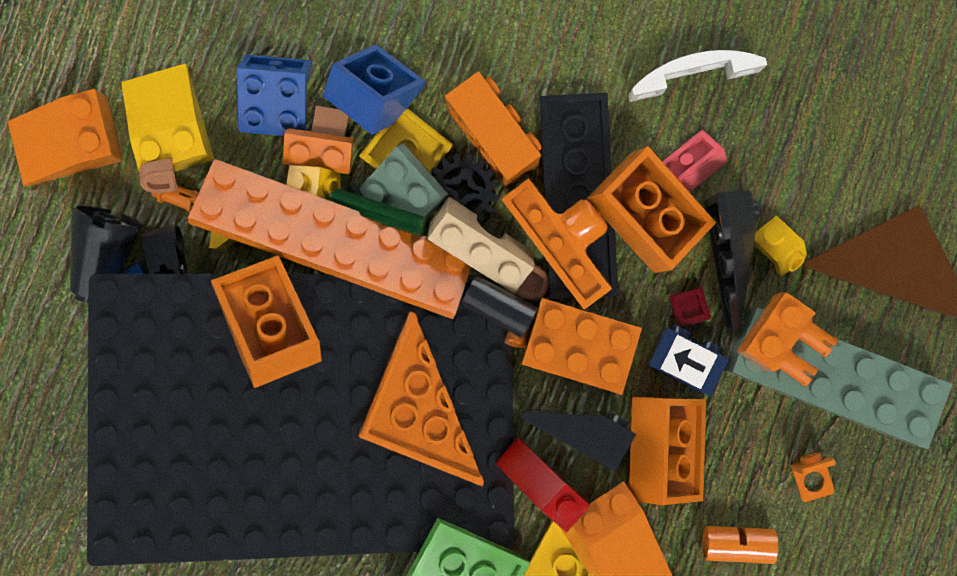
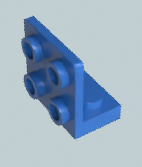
M245 55L237 67L238 130L245 133L284 136L287 128L306 131L307 83L312 75V60Z

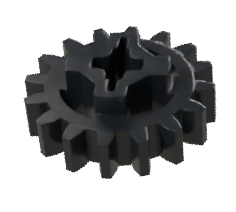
M455 154L454 163L451 164L445 158L442 159L444 168L442 170L432 169V173L437 177L436 181L449 194L450 198L464 207L473 202H482L472 212L477 214V221L483 223L482 213L485 211L492 214L494 209L489 203L498 202L499 196L492 193V190L499 188V182H490L495 171L491 169L485 172L483 170L485 160L483 159L477 165L474 164L472 154L468 155L466 161H461L459 154ZM461 169L460 175L452 180H444L451 172ZM473 172L481 177L486 189L475 184L472 179ZM462 183L468 184V190L473 193L466 194L464 199H459L458 192L453 189L460 188ZM443 201L436 207L433 213L439 211L444 204Z

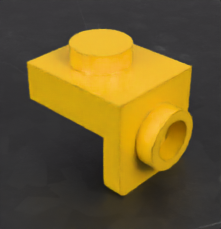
M289 165L286 185L329 200L332 191L337 188L341 189V174L322 167Z
M777 215L755 233L754 245L774 263L776 272L781 277L789 271L797 270L807 257L804 240Z

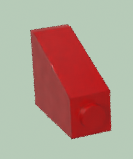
M517 438L495 462L527 497L566 533L590 507L588 502L565 478L520 438Z

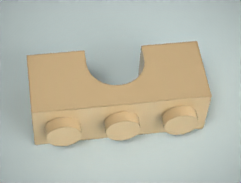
M450 197L447 198L429 223L428 240L512 293L516 292L534 269L533 250L506 233L501 239L492 236L480 226L477 221V214Z

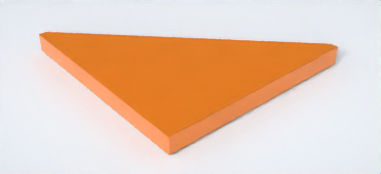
M409 312L358 437L483 486V477L478 470L470 445L460 426L447 389L442 382L427 340L424 338L419 326L418 318L415 313Z

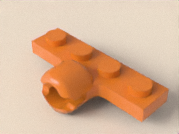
M529 178L501 199L584 310L613 289L586 251L591 243L607 231L606 221L591 202L580 200L564 213L558 214Z

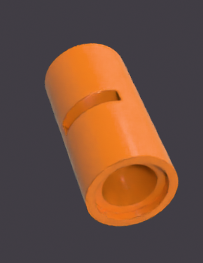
M705 526L702 536L703 558L705 561L775 564L778 557L777 532L775 529Z

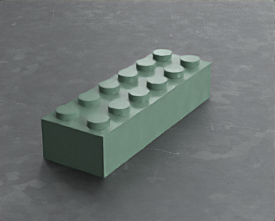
M758 307L748 309L741 332L738 334L724 370L725 372L912 446L929 449L953 384L839 339L835 347L830 346L833 350L826 357L821 356L820 353L799 339L792 347V352L818 368L815 376H809L812 378V381L804 387L779 369L776 372L764 371L737 352V349L764 311Z

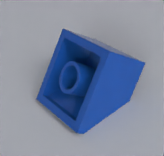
M373 45L332 64L323 97L335 105L337 109L352 118L363 129L374 135L393 125L424 88L426 81L378 45Z

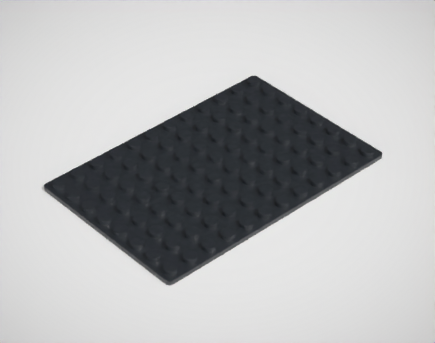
M93 274L90 276L88 300L87 562L89 565L113 566L419 552L437 518L505 548L511 547L514 544V482L495 463L513 443L512 346L505 344L507 330L461 305L467 290L477 275H468L456 314L451 319L329 274H288L320 342L322 361L254 388L243 364L211 283V280L227 274ZM479 275V276H481V277L487 279L488 281H490V282L496 284L497 286H499V287L505 289L506 291L512 293L511 291L507 290L506 288H504L503 286L499 285V284L496 283L495 281L491 280V279L488 278L487 276H485V275ZM409 312L415 313L418 318L419 326L424 338L427 340L442 382L447 389L460 426L465 433L478 470L483 477V486L358 437Z

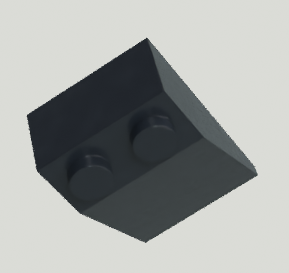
M522 409L519 414L522 419L613 471H616L636 436L635 433L628 430L631 425L630 422L610 411L606 417L595 412Z

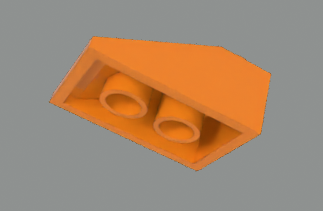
M96 89L61 97L8 121L23 186H30L123 161L108 98Z
M279 255L211 280L236 347L254 388L322 361L320 342Z
M624 481L589 504L590 507L567 533L560 528L590 576H672L644 511Z

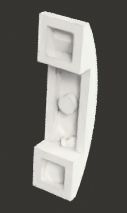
M732 50L705 51L687 55L670 61L645 76L631 90L628 95L629 101L633 102L662 95L667 89L666 80L724 67L727 80L758 73L767 65L766 58Z

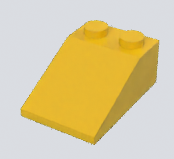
M186 63L121 82L129 137L138 170L148 162L172 159L174 172L214 160Z

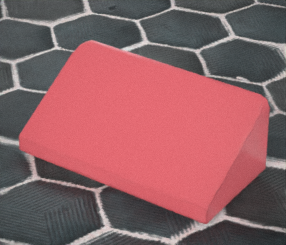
M702 129L662 162L690 193L727 162L724 148Z

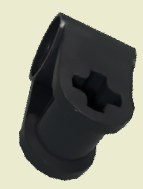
M178 225L142 232L141 242L149 274H170V270L174 271V274H189L184 253V239Z

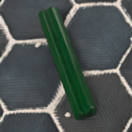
M338 188L330 193L329 201L359 211L361 216L371 221L415 236H420L425 229L426 219L421 215Z

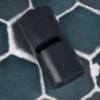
M479 275L475 277L461 302L462 306L521 339L538 310L532 304Z

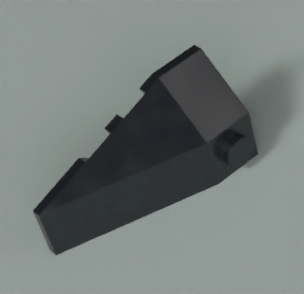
M751 191L716 193L704 201L705 211L716 222L709 230L727 334L739 333L742 327L757 227L756 219L760 216L758 202L756 199H752Z

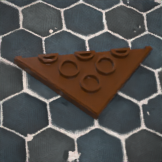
M920 205L804 261L802 267L805 269L813 270L957 319V276Z

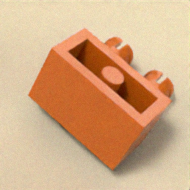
M787 292L774 295L737 349V352L764 371L776 372L780 369L806 387L812 381V378L809 376H815L818 368L793 353L792 347L800 339L820 353L821 356L826 357L833 350L830 346L835 347L838 339L812 323L815 311Z

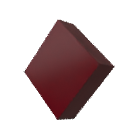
M702 286L668 296L676 326L682 328L712 319Z

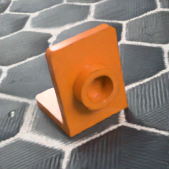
M820 452L802 456L800 457L801 462L790 465L800 498L803 502L825 497L835 492L827 468L836 465L835 459L823 456ZM818 472L822 476L823 484L819 490L809 491L805 487L804 479L808 473Z

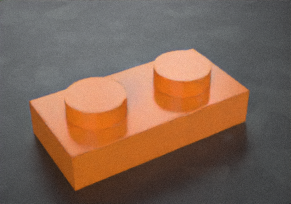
M287 128L284 133L283 164L322 167L337 173L350 174L354 138Z

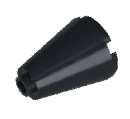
M77 205L76 208L73 207L71 213L70 291L76 294L75 298L77 300L88 303L89 278L91 275L118 274L141 232L142 223L137 219L122 214L120 218L110 214L111 210L95 206Z

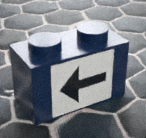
M673 325L672 329L662 328L644 365L704 395L711 396L729 361L728 358L720 355L723 349L705 340L702 345L690 340L692 333Z

